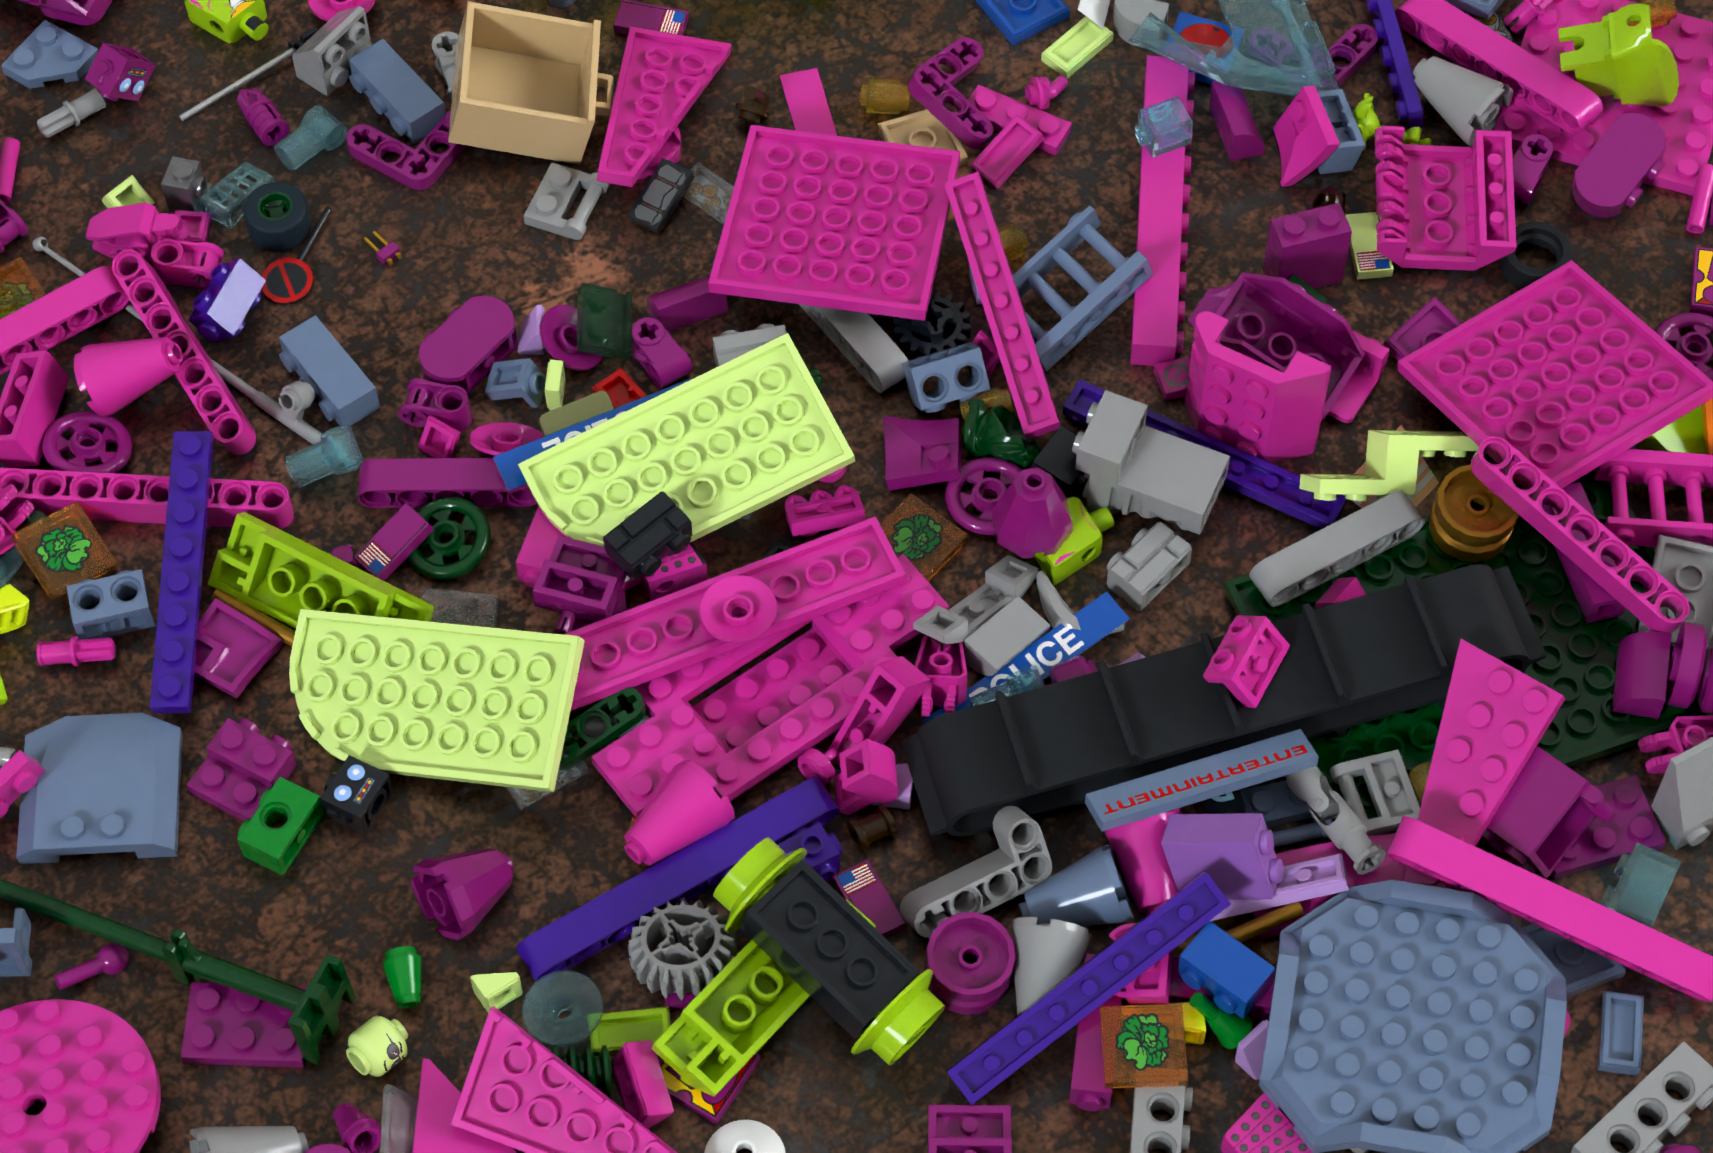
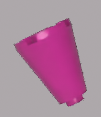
M167 337L90 344L81 347L80 350L82 351L75 354L74 372L80 391L87 390L92 401L87 402L89 407L98 415L107 417L115 414L178 372L180 363L183 361V355L179 345Z
M686 760L684 763L683 761L679 762L674 766L625 834L624 838L627 844L624 846L626 853L637 864L643 862L646 865H652L725 827L734 819V809L726 794L719 798L713 789L718 783L701 766L691 760Z
M1180 808L1104 831L1138 912L1147 913L1148 915L1178 892L1161 841L1170 814H1181Z

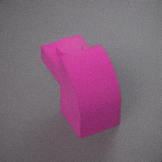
M865 739L839 753L841 773L834 778L836 802L840 813L849 816L875 801L889 805L897 798L899 791L894 752L889 747L870 739Z

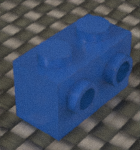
M1209 921L1181 953L1178 973H1180L1182 980L1188 986L1195 990L1202 989L1213 997L1215 1004L1221 1010L1228 1014L1235 1013L1244 1019L1273 984L1275 967Z

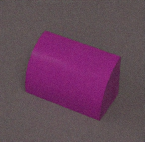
M1212 81L1209 109L1230 161L1264 154V142L1241 87L1232 81Z
M710 275L648 296L647 307L652 318L659 320L665 329L670 332L727 312V295L709 292L708 282Z
M1658 631L1638 632L1626 636L1619 642L1612 712L1659 719L1666 701L1672 633Z

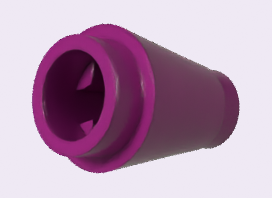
M343 1103L335 1109L333 1119L343 1147L349 1149L350 1153H374L381 1143L380 1125L351 1103Z

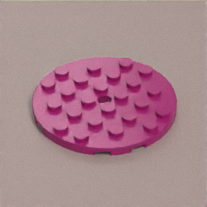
M39 1000L12 1006L0 1011V1153H140L149 1133H153L156 1127L161 1103V1086L152 1055L137 1031L115 1013L102 1007L76 1000ZM35 1100L46 1103V1107L41 1113L37 1115L26 1114L29 1107L35 1104Z

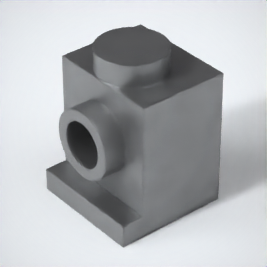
M172 156L161 183L168 210L204 212L213 190V185L207 183V178L203 176L200 161Z

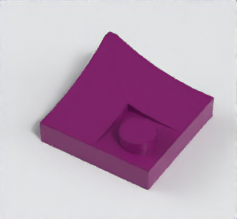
M891 416L883 417L886 463L885 481L889 491L961 479L962 426L959 418L910 420Z
M215 598L198 623L194 676L238 699L253 677L284 647L285 643L254 620Z

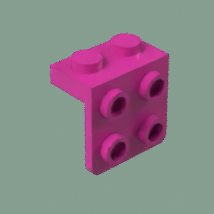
M1355 331L1353 332L1365 355L1328 412L1329 416L1343 423H1351L1384 375L1390 350L1379 341L1367 338Z

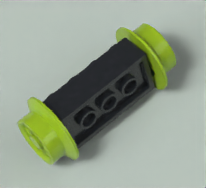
M770 837L763 839L733 866L713 893V896L730 912L725 931L730 934L740 928L857 1041L851 1049L852 1054L856 1055L872 1049L889 1066L892 1065L919 1040L946 1007L928 990L933 971L929 968L918 976L920 971L804 861L807 855L805 848L785 853Z

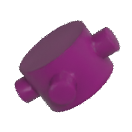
M350 544L338 546L333 551L328 552L355 567L359 564V561L354 558L353 547Z

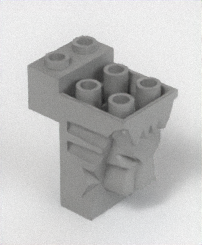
M1105 390L1100 402L1092 403L1086 418V423L1089 425L1085 432H1078L1072 447V452L1077 454L1075 469L1085 472L1084 477L1088 479L1082 496L1087 499V512L1091 513L1102 507H1107L1110 513L1122 511V514L1128 515L1130 512H1137L1143 518L1160 517L1170 524H1177L1182 530H1188L1200 535L1227 477L1230 456L1145 426L1148 405Z

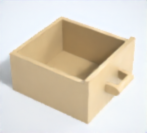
M468 1L456 44L448 142L580 165L595 123V115L610 116L613 104L614 77L598 73L601 20L594 19L592 24ZM597 86L605 88L604 102L596 101Z

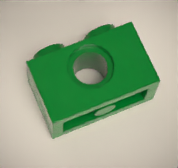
M279 777L274 786L268 787L262 794L259 808L251 819L247 818L239 829L237 840L243 857L284 876L325 815L320 796ZM275 822H286L283 826L279 828H271L272 824H274Z

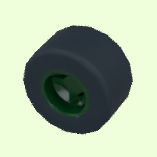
M271 182L259 186L249 194L244 204V218L248 233L253 242L262 249L273 252L287 251L302 243L311 230V216L307 200L302 191L292 184Z

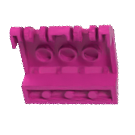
M1382 126L1376 129L1375 157H1377V160H1380L1379 164L1375 166L1376 215L1382 219L1376 224L1378 233L1377 250L1379 253L1401 268L1475 271L1516 251L1512 131L1476 130L1472 147L1403 144L1404 127Z
M1209 311L1199 313L1195 319L1193 333L1195 341H1193L1188 373V382L1190 383L1186 387L1184 402L1194 429L1271 464L1313 454L1317 445L1332 366L1297 351L1283 373L1221 345V334L1229 320Z

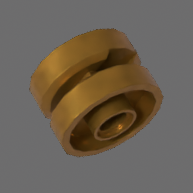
M1470 464L1458 467L1445 476L1438 488L1435 502L1430 511L1429 530L1434 542L1444 553L1461 561L1479 562L1491 559L1503 551L1510 539L1519 514L1473 474Z

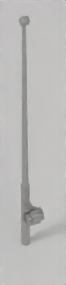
M40 236L33 240V248L36 251L46 252L79 277L86 274L48 248V241L45 237ZM128 303L124 309L141 320L134 306ZM211 359L222 379L249 397L255 405L349 471L355 472L359 469L360 459L302 420L304 410L311 406L315 398V392L309 383L295 381L286 385L279 394L281 397L278 398V403L264 392L257 391Z

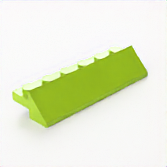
M246 512L236 515L227 546L224 549L218 550L208 581V585L227 592L242 602L295 629L300 609L430 622L435 606Z
M846 899V901L856 911H858L874 928H876V925L871 920H869L861 911H859L852 903H850ZM751 940L682 1011L681 1016L655 1041L651 1049L681 1076V1081L715 1097L806 1002L810 995Z

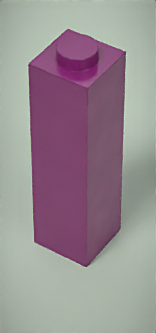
M1581 482L1569 484L1562 488L1596 518ZM1546 504L1542 505L1546 513L1557 515L1554 507ZM1571 530L1572 535L1576 539L1587 541L1586 536L1581 531ZM1555 547L1587 623L1624 614L1625 607ZM1601 556L1604 564L1616 567L1615 561L1611 557Z
M1086 953L1085 963L1097 954ZM1113 995L1078 1022L1069 1104L1077 1105L1082 1110L1098 1111L1102 1108L1110 1109L1117 1050L1115 1047L1116 1035L1119 1031L1122 998Z

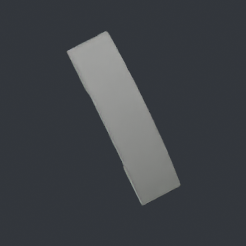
M1007 555L985 571L984 585L949 610L937 605L913 622V629L942 643L954 644L964 642L968 636L1017 596L1022 598L1036 579L1038 568Z

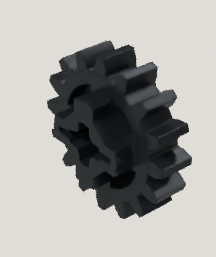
M939 290L934 291L933 296L930 297L925 321L893 317L894 341H899V348L902 352L910 349L911 360L916 359L919 355L926 356L967 343V338L971 337L970 313L964 312V303L962 301L953 304V294L951 293L945 298H941Z

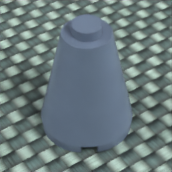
M1106 844L1098 847L1024 893L1026 901L1019 903L1023 917H1037V924H1050V919H1056L1080 926L1122 923L1134 920L1127 892L1117 866H1115L1117 863L1110 845Z

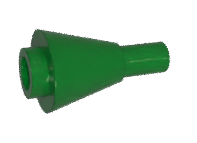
M1200 992L1193 994L1190 998V1005L1204 1016L1224 1048H1237L1238 1043L1251 1032L1252 1019L1248 1014L1244 1019L1235 1013L1228 1014Z

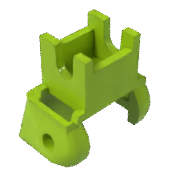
M1634 3L1626 5L1616 12L1603 16L1601 22L1558 28L1559 41H1573L1575 48L1574 51L1560 53L1561 71H1575L1577 82L1592 90L1598 97L1613 95L1614 99H1621L1622 105L1665 107L1673 102L1679 87L1678 67L1673 53L1661 40L1652 39V18L1648 4ZM1640 21L1635 26H1629L1630 22Z

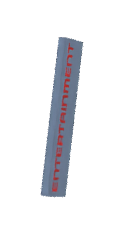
M1298 729L1087 793L1085 795V804L1101 832L1317 766L1319 756L1303 731Z

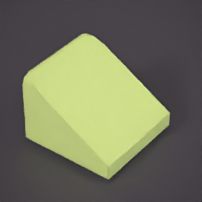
M133 175L106 194L101 200L107 208L145 202L151 205L155 203Z
M517 972L476 974L470 977L473 991L488 1013L491 1007L495 1006L497 1009H500L523 993L520 976Z

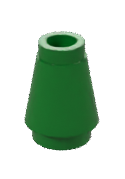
M402 946L386 951L382 967L397 1002V1008L408 1009L419 1006L421 1004V956L417 955L416 948L413 946Z

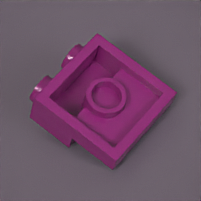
M227 718L206 747L208 756L186 785L188 792L242 821H245L247 818L251 819L259 808V802L264 791L268 787H273L279 777L287 780L296 768L293 751H291L292 746L278 735H273L271 739L260 735L259 728L247 719L241 718L237 723Z

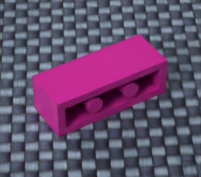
M47 350L16 354L0 397V461L7 468L39 466L43 455L42 440L44 433L55 421L70 376Z

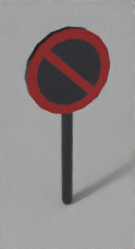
M330 207L324 209L297 259L290 257L278 259L269 264L263 271L262 277L266 282L261 290L268 300L275 304L289 305L299 302L310 293L314 283L313 272L308 264L303 261L332 211Z

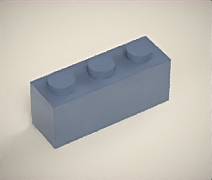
M384 39L349 59L352 73L349 79L355 90L360 94L364 92L369 97L375 111L380 115L384 113L389 118L394 131L399 136L405 135L413 145L425 139L445 116L444 102Z
M316 315L279 337L283 351L279 354L283 365L289 372L295 370L300 376L299 381L307 382L312 386L315 396L320 401L319 406L329 421L335 419L341 428L345 430L380 408L376 387Z

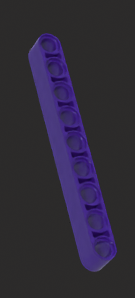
M819 777L805 780L730 822L725 827L698 840L532 933L516 946V951L537 984L547 982L629 936L632 933V927L639 926L641 916L651 917L654 907L660 910L665 909L668 901L673 906L680 905L683 897L689 902L719 885L733 866L763 839L770 837L776 844H779L789 839L790 835L801 827L808 826L810 828L819 822L822 826L827 824L837 816L840 809Z

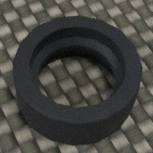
M1533 221L1519 224L1516 226V249L1526 245L1541 246L1548 249L1556 257L1557 262L1549 268H1531L1521 263L1516 258L1515 252L1500 258V268L1504 277L1510 283L1523 289L1571 261L1572 247L1567 236L1557 227L1544 222Z

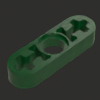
M628 687L602 699L568 722L564 746H569V755L565 758L561 756L559 770L573 768L639 723L646 712V705L641 694L636 689ZM626 699L629 703L634 702L632 704L634 711L630 714L625 710L620 711L622 709L621 701ZM608 709L610 710L612 716L615 715L614 717L618 722L614 726L608 715L605 713V711H607ZM593 719L605 722V731L596 738H590L584 733L586 724ZM576 731L581 741L585 744L582 748H580L572 735Z

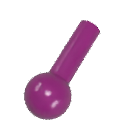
M117 943L106 944L99 950L96 958L54 975L55 983L58 989L62 990L102 972L108 975L119 974L129 963L128 952L122 945Z

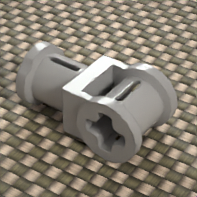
M448 31L437 34L433 38L432 51L437 56L435 60L436 71L442 76L445 86H448L446 94L449 101L452 102L458 34Z

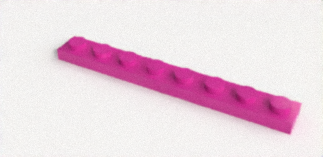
M977 171L944 184L1023 433L1026 439L1029 440L1057 430L1061 426L1059 416L981 176Z

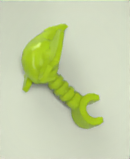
M1369 93L1364 94V100L1360 101L1352 112L1365 145L1367 140L1375 137L1376 129L1382 127L1374 112L1373 96H1370ZM1412 127L1404 131L1402 143L1431 145V139L1425 138L1420 140L1422 129L1420 127Z

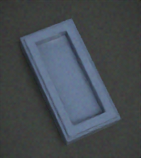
M1611 991L1602 992L1597 1071L1639 1076L1641 1071L1644 996Z

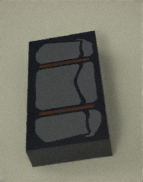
M662 158L628 213L629 221L660 235L694 180L693 172Z

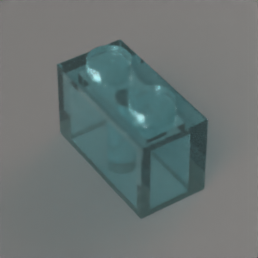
M1636 842L1631 855L1622 853L1614 871V875L1620 877L1616 887L1608 884L1600 904L1652 928L1682 861Z

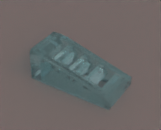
M245 161L204 193L199 199L202 211L210 212L212 219L231 229L244 215V204L249 194L259 186L274 182V177ZM249 174L258 180L254 183L245 177ZM241 183L247 186L248 188L245 190L239 187L238 185ZM232 191L238 194V196L231 195ZM227 200L229 203L226 205L223 201Z

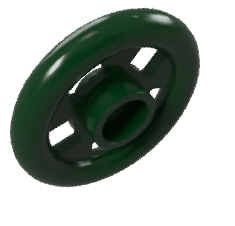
M443 497L425 504L417 511L427 522L431 518L438 521L432 526L434 530L407 557L408 562L417 572L431 579L449 580L465 575L482 561L490 545L491 529L487 516L479 506L464 498ZM452 512H459L465 515L462 524L449 520ZM466 532H476L474 545H465ZM454 536L450 542L443 544L446 537ZM429 544L435 554L425 559L419 549ZM459 554V561L452 564H444V557Z

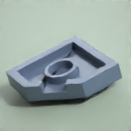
M44 20L1 64L4 75L30 89L44 87V82L64 79L65 83L79 81L89 71L99 50Z

